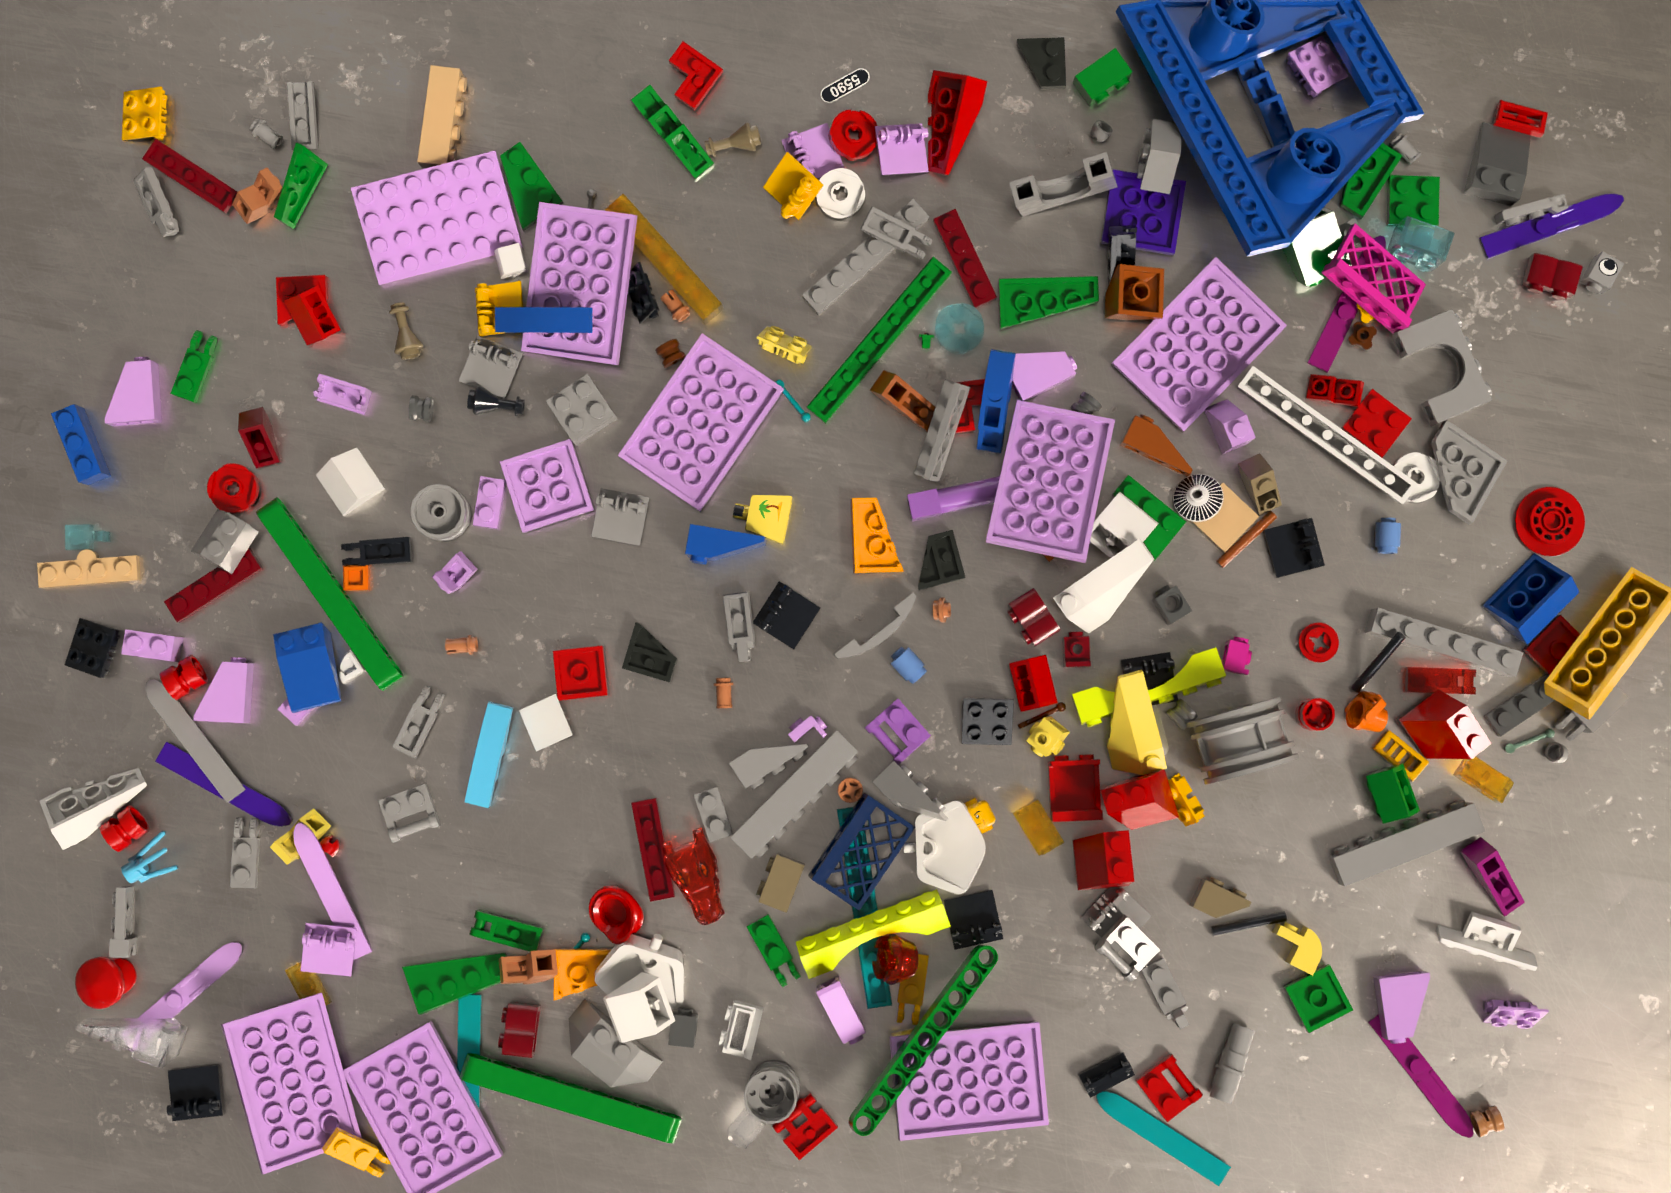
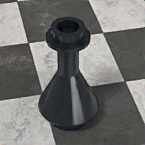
M478 386L476 390L471 389L469 391L467 408L473 410L475 415L499 408L512 410L515 416H518V414H523L525 400L520 399L519 396L516 401L499 399L481 386Z

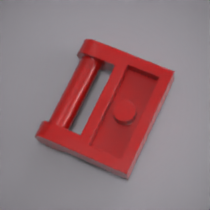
M1173 1054L1167 1055L1135 1080L1167 1122L1203 1096L1199 1088L1195 1089L1176 1064L1177 1059ZM1168 1068L1187 1093L1182 1099L1161 1073Z

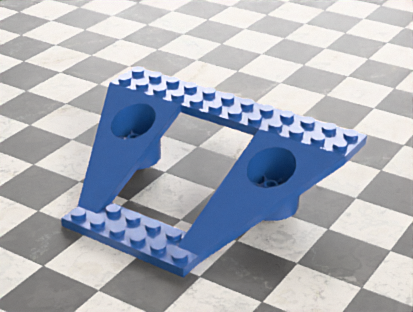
M1147 0L1119 5L1115 11L1247 257L1288 247L1400 123L1419 120L1424 115L1421 106L1359 0ZM1326 31L1369 108L1318 129H1300L1293 134L1289 141L1246 158L1205 80Z

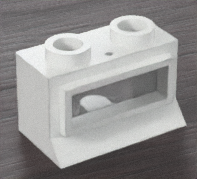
M737 1000L734 1001L733 1006L728 1005L725 1020L729 1021L727 1031L722 1030L719 1045L723 1046L722 1053L743 1057L748 1060L752 1059L764 1007Z

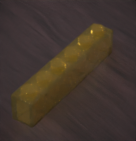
M624 194L605 209V211L638 215L634 246L704 325L708 324L723 310L722 303Z

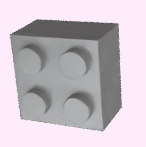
M1152 119L1150 129H1145L1143 143L1145 144L1143 149H1140L1138 163L1140 164L1137 172V178L1141 179L1140 189L1170 194L1181 154L1182 135L1174 122Z
M588 374L546 401L576 446L618 419Z

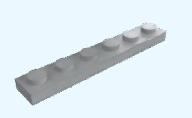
M914 199L893 216L916 228V230L930 218ZM873 236L868 237L807 290L802 297L820 315L890 254L895 247Z

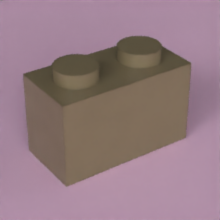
M778 853L775 858L770 857L765 871L769 872L767 881L761 880L756 895L760 896L759 902L787 913L805 864Z

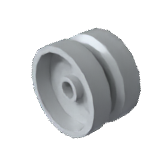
M442 484L429 485L420 490L412 501L410 512L413 524L419 532L433 540L443 542L455 540L465 532L470 524V504L464 495L450 486ZM440 509L444 510L442 516L438 515Z

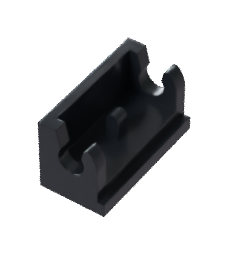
M1136 225L1109 226L1107 273L1110 281L1118 264L1135 266Z

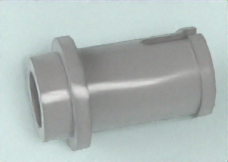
M256 119L250 126L252 136H258L273 149L277 148L282 142L283 136L266 125L267 122L265 120Z
M1399 133L1390 142L1391 148L1393 150L1396 149L1398 153L1403 155L1402 157L1410 165L1421 153L1406 139L1407 135Z

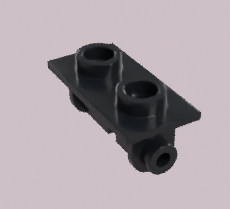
M1124 1052L1079 1074V1077L1091 1098L1135 1074Z

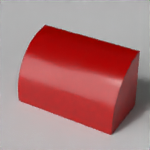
M318 285L284 300L306 345L321 341L341 330Z
M1046 655L1009 663L1021 712L1058 703Z

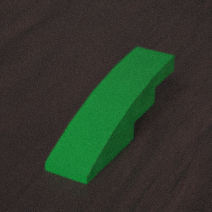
M648 85L630 100L694 179L714 164L690 131L680 122L669 106L663 102L651 85Z

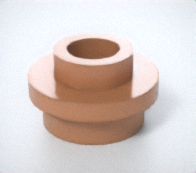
M943 597L939 600H934L933 617L934 620L946 622L947 617L951 616V605Z

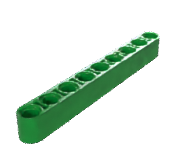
M276 497L257 510L256 514L379 689L384 691L403 677L402 671L348 594L343 590L341 584L283 502Z
M978 945L972 949L851 1113L849 1126L852 1131L860 1136H867L875 1130L996 965L998 954L993 947ZM982 950H987L989 960L982 964L979 960V954ZM968 970L974 973V980L970 984H966L964 981V974ZM952 991H957L959 1001L952 1005L949 1002V995ZM941 1011L944 1014V1021L942 1024L936 1025L933 1017L937 1012ZM927 1032L929 1041L926 1045L920 1046L918 1037L921 1033ZM907 1053H912L914 1061L912 1065L905 1067L903 1057ZM896 1074L899 1079L898 1084L890 1088L887 1084V1079L890 1075ZM876 1095H881L883 1097L882 1106L877 1109L873 1108L872 1099ZM861 1116H866L868 1120L867 1126L861 1130L857 1129V1119Z
M474 1053L466 1054L459 1077L462 1081L666 1143H675L682 1120L680 1116Z

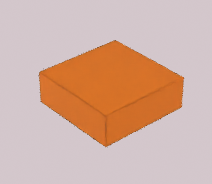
M343 566V590H370V566Z

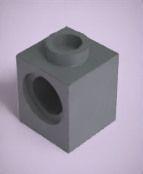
M1166 585L1155 592L1157 597L1152 599L1167 625L1192 612L1177 585L1172 588ZM1168 596L1173 597L1177 602L1174 610H1169L1165 606V599Z
M678 1008V1012L673 1011L675 1022L670 1024L668 1045L694 1048L698 1014H694L693 1009Z

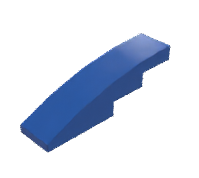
M1261 58L1237 67L1236 70L1272 147L1289 141L1295 133L1281 94H1277L1270 73L1265 71Z
M495 307V332L592 333V308Z

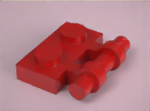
M811 1093L804 1099L800 1098L797 1101L794 1111L787 1119L772 1125L778 1134L784 1128L788 1130L790 1134L783 1141L798 1160H801L838 1128V1125L823 1107L819 1108L815 1113L811 1110L810 1106L817 1101ZM803 1113L807 1119L796 1127L793 1121Z

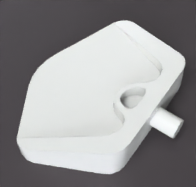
M957 800L943 805L946 808L943 813L948 817L947 821L920 814L915 821L916 843H905L904 853H916L917 876L920 881L954 894H962L969 889L983 861L986 845L984 837L966 805L962 801Z
M631 934L627 941L622 944H616L597 967L595 982L608 995L641 972L660 977L671 1010L677 1009L683 1004L684 967L682 952L677 948L662 944L663 937L660 934H654L652 940Z

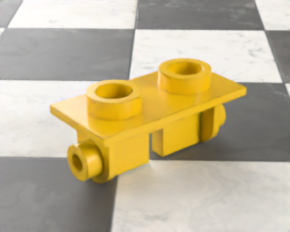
M1180 773L1172 776L1168 782L1178 811V819L1184 823L1185 827L1198 823L1200 819L1205 817L1203 814L1204 809L1196 796H1192L1189 799L1186 797L1187 794L1192 792V789L1185 777L1181 776Z

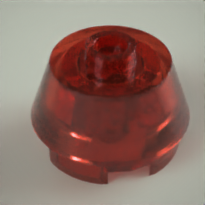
M896 934L879 937L874 945V948H878L877 961H872L876 978L882 979L889 985L912 978L917 971L919 961L916 945L912 941Z

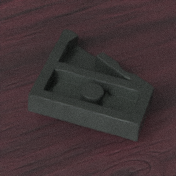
M1064 37L1017 39L1016 45L1023 53L1030 71L1034 73L1035 80L1040 89H1065Z
M953 530L928 536L918 589L923 590L966 578Z
M635 622L622 669L671 682L677 658L640 623Z

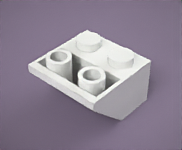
M1119 492L1094 521L1090 542L1108 557L1112 558L1139 538L1144 542L1159 523Z
M641 972L603 998L618 1040L621 1043L655 1035L675 1022L660 977Z

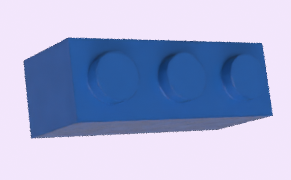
M73 404L51 413L77 481L89 486L110 477V471L85 409Z

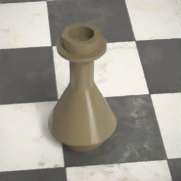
M748 122L728 138L713 141L709 137V140L705 141L708 156L713 155V157H716V151L734 147L756 151V146L761 145L757 125L751 126Z
M404 302L391 305L389 313L395 314L399 328L394 353L400 355L402 360L420 356V350L424 345L408 327L405 312L409 310V307Z

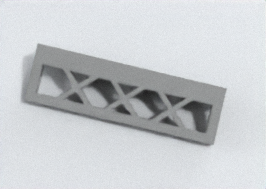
M945 379L914 474L930 481H940L968 397L969 386Z

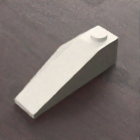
M1139 538L1060 592L1053 599L1068 620L1089 634L1112 617L1118 606L1153 562L1154 558Z
M137 768L111 775L106 781L95 784L94 780L86 782L85 787L73 790L72 787L64 788L39 802L51 832L64 850L90 836L144 789L147 784L140 769Z

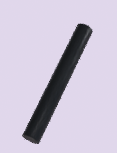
M1401 632L1395 634L1351 686L1355 692L1359 693L1406 639Z
M1285 911L1234 921L1211 926V932L1213 936L1285 922L1287 921Z

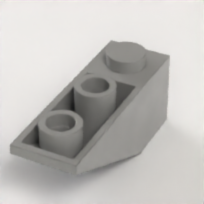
M807 744L750 749L729 764L745 789L749 786L755 789L765 782L763 777L768 773L772 772L775 776L786 768L785 762L791 758L796 762L807 754L805 749L809 746Z
M893 761L872 781L895 806L943 821L948 820V817L943 813L946 808L936 797L931 800L927 796L930 791L921 781L915 784L911 779L914 774L904 764L899 767Z

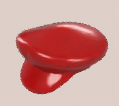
M604 886L595 892L590 899V918L594 925L612 943H624L631 934L634 935L642 927L644 921L643 910L626 890L618 886Z
M96 957L84 962L80 966L75 977V987L83 1003L94 1009H104L117 1003L122 995L134 986L137 975L133 964L126 959Z

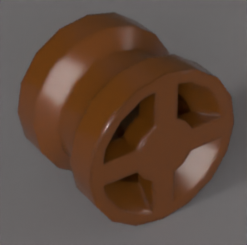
M677 339L667 341L655 349L657 355H660L663 359L662 365L664 368L671 367L686 357L685 353L680 351Z

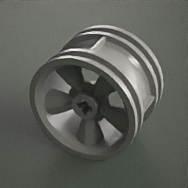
M1281 697L1187 723L1188 728L1193 727L1195 734L1190 735L1191 740H1197L1204 766H1201L1200 770L1201 772H1207L1208 778L1203 779L1204 784H1211L1254 773L1299 758L1298 753L1292 754L1291 747H1294L1295 743L1294 741L1288 742L1281 715L1286 714L1285 710H1279L1277 703L1282 702Z

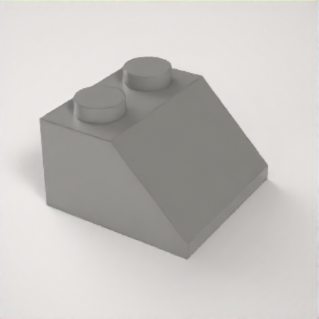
M217 509L191 552L232 574L255 539L258 531L232 514Z

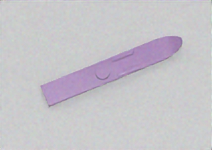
M298 822L293 832L297 852L333 925L357 928L353 960L372 952L317 837L307 825Z
M231 942L216 950L120 1034L134 1050L139 1048L226 973L238 961L242 953V945L239 942Z

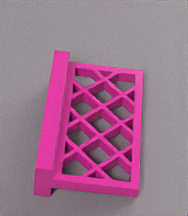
M1356 223L1350 226L1331 263L1325 265L1321 272L1391 333L1409 327L1412 321L1410 315L1426 285ZM1354 234L1360 238L1361 248H1355L1353 242ZM1371 250L1378 254L1380 263L1372 262ZM1356 252H1363L1365 265H1359ZM1349 253L1352 266H1349L1342 260L1344 254ZM1388 266H1392L1396 270L1397 278H1390ZM1375 267H1381L1384 280L1377 281ZM1360 269H1367L1370 282L1361 276ZM1405 281L1411 282L1416 287L1413 294H1408ZM1392 283H1399L1401 295H1394ZM1379 284H1385L1388 297H1385L1379 291ZM1396 300H1403L1404 311L1397 307Z

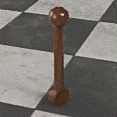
M1059 702L1056 707L1018 724V727L1021 729L1055 712H1063L1066 709V705L1063 702Z

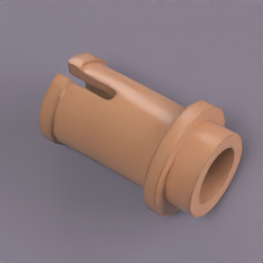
M669 290V295L665 293L660 299L673 314V320L682 322L690 315L689 307L683 305L674 290Z
M468 635L467 638H447L445 640L446 653L449 655L468 652L472 655L473 652L478 651L477 637Z
M716 678V683H713L716 686V708H732L731 685H733V682H731V678Z

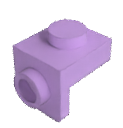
M460 551L452 557L442 570L436 572L432 577L442 590L450 594L460 589L478 569Z
M811 715L805 721L799 718L789 727L791 732L788 735L795 742L814 726L824 738L827 735L824 730L828 727L819 716L814 719Z

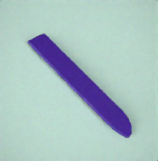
M1618 194L1596 196L1570 205L1566 210L1555 215L1548 213L1539 218L1485 235L1479 239L1488 259L1606 217L1621 206L1624 197Z
M169 742L165 743L155 762L223 799L189 753ZM243 783L242 785L246 790L229 802L270 825L282 827L292 823L290 814L281 805Z

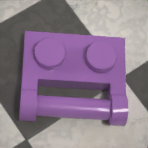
M899 699L895 700L865 727L869 734L872 732L894 757L893 761L898 765L931 736ZM883 721L905 743L907 747L903 751L881 729L879 725Z

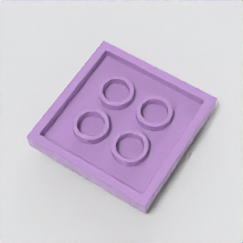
M571 439L500 461L522 533L594 510Z

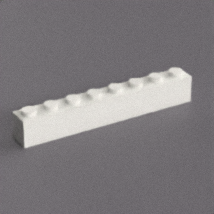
M1252 366L1238 385V388L1398 503L1403 505L1417 487L1418 483L1254 366Z

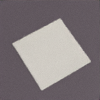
M556 694L519 710L536 751L573 735Z

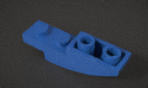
M993 349L990 351L978 423V450L1001 453L1003 450L1016 353Z

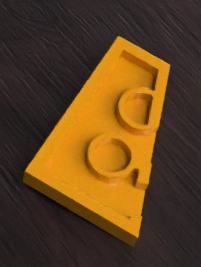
M852 498L853 573L904 572L898 560L894 543L891 541L877 498Z
M555 949L558 975L554 977V1001L597 986L595 971L612 949Z

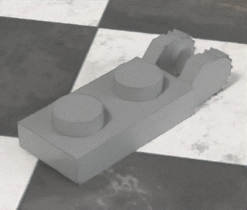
M872 206L860 228L861 231L903 252L906 251L919 259H923L926 254L921 249L909 244L912 237L920 243L929 246L933 241L928 236L916 231V228Z
M428 686L422 689L416 703H413L392 748L413 758H417L445 697V694L439 692L431 708L424 707L423 704L429 697L431 690Z
M236 817L232 841L230 888L255 889L258 887L259 820L258 818H251L249 824L250 837H243V818Z

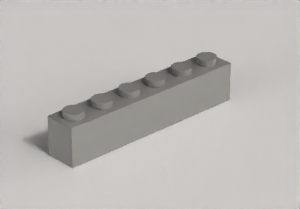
M1381 608L1371 609L1364 632L1389 641L1397 632H1401L1406 637L1401 643L1402 645L1506 677L1517 676L1524 653Z
M836 731L730 838L751 859L755 855L760 858L770 848L767 843L773 837L778 840L787 831L784 826L790 820L795 823L805 813L802 808L808 802L813 805L823 795L820 790L826 784L831 787L841 777L838 772L844 766L849 769L857 761L858 758L855 755L858 751Z
M1460 800L1450 804L1451 809L1442 812L1441 809L1427 813L1428 818L1419 821L1418 818H1414L1404 822L1405 827L1395 830L1394 827L1381 831V836L1372 839L1371 836L1358 840V845L1348 848V845L1333 850L1334 854L1328 856L1339 885H1350L1485 832L1475 804L1465 803V800Z

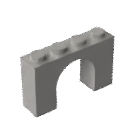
M1107 152L1082 159L1083 168L1060 178L1038 181L1034 175L1009 182L1016 208L1022 217L1117 188Z
M1452 309L1398 331L1391 336L1401 359L1423 349L1436 347L1449 352L1457 363L1458 379L1454 387L1450 391L1421 404L1430 426L1492 401L1491 387L1487 382H1484L1481 375L1482 367L1479 361L1474 359L1471 353V342L1467 336L1464 337L1461 330L1462 322L1460 317L1454 314Z

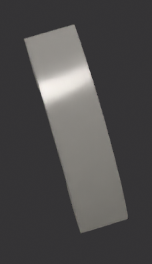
M914 592L893 608L899 617L862 646L855 639L850 641L834 654L837 659L848 658L867 652L889 638L900 627L911 611L916 599Z

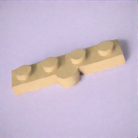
M85 549L79 552L77 560L37 563L38 588L141 581L140 561L137 555L99 558L97 552Z

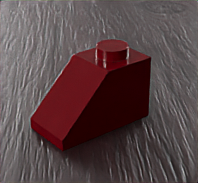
M259 407L240 412L238 431L255 467L260 468L279 463L280 457L272 425L264 408Z

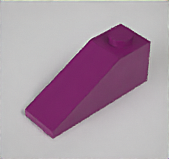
M1479 837L1461 850L1469 868L1504 917L1525 903L1498 851L1486 840Z

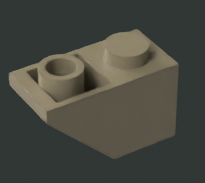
M1260 453L1238 463L1242 482L1259 516L1282 505L1274 471Z
M1210 877L1209 881L1201 879L1189 905L1214 918H1218L1250 907L1251 901L1245 899L1246 893L1235 888L1230 892L1222 888L1223 882Z

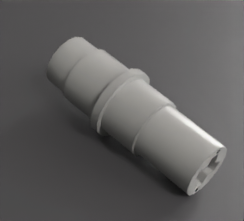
M1236 1024L1232 1025L1219 1064L1216 1063L1215 1065L1217 1070L1212 1083L1213 1087L1210 1097L1232 1104L1241 1077L1245 1076L1243 1071L1255 1031Z

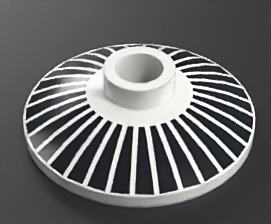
M1194 474L1184 478L1175 488L1173 502L1177 512L1183 518L1192 522H1203L1214 517L1220 511L1224 499L1220 484L1214 478L1205 474ZM1195 492H1201L1202 496L1200 498H1194L1193 494Z

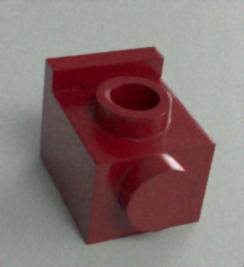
M1068 632V637L1062 638L1063 667H1090L1089 636H1084L1083 632ZM1075 644L1081 646V653L1076 654L1073 652Z

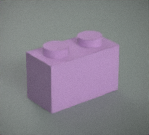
M125 629L121 654L179 662L184 638Z

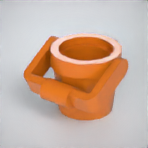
M1361 691L1345 708L1347 725L1355 730L1382 731L1388 721V712L1384 708L1386 702L1379 694Z

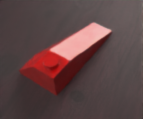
M933 70L928 91V103L931 104V117H928V126H931V139L928 141V171L949 175L982 107L988 81L968 75Z

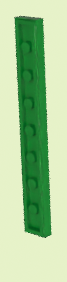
M932 257L809 403L807 409L826 424L949 278L952 271L935 257Z

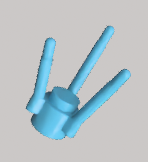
M161 831L137 854L129 858V863L121 867L122 874L129 883H134L137 880L143 883L150 878L177 870L178 867L174 865L146 873L149 871L147 864L167 852V848H163L145 860L141 858L165 835L164 831Z

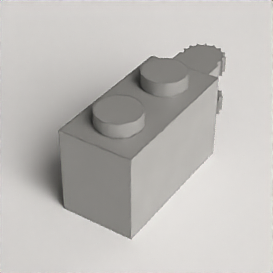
M1615 685L1590 720L1566 708L1564 710L1566 714L1554 726L1559 730L1573 720L1577 725L1567 733L1566 738L1569 741L1575 739L1583 731L1585 733H1594L1629 698Z

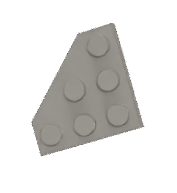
M1446 420L1442 422L1431 441L1448 511L1467 524H1471L1476 519L1507 460Z

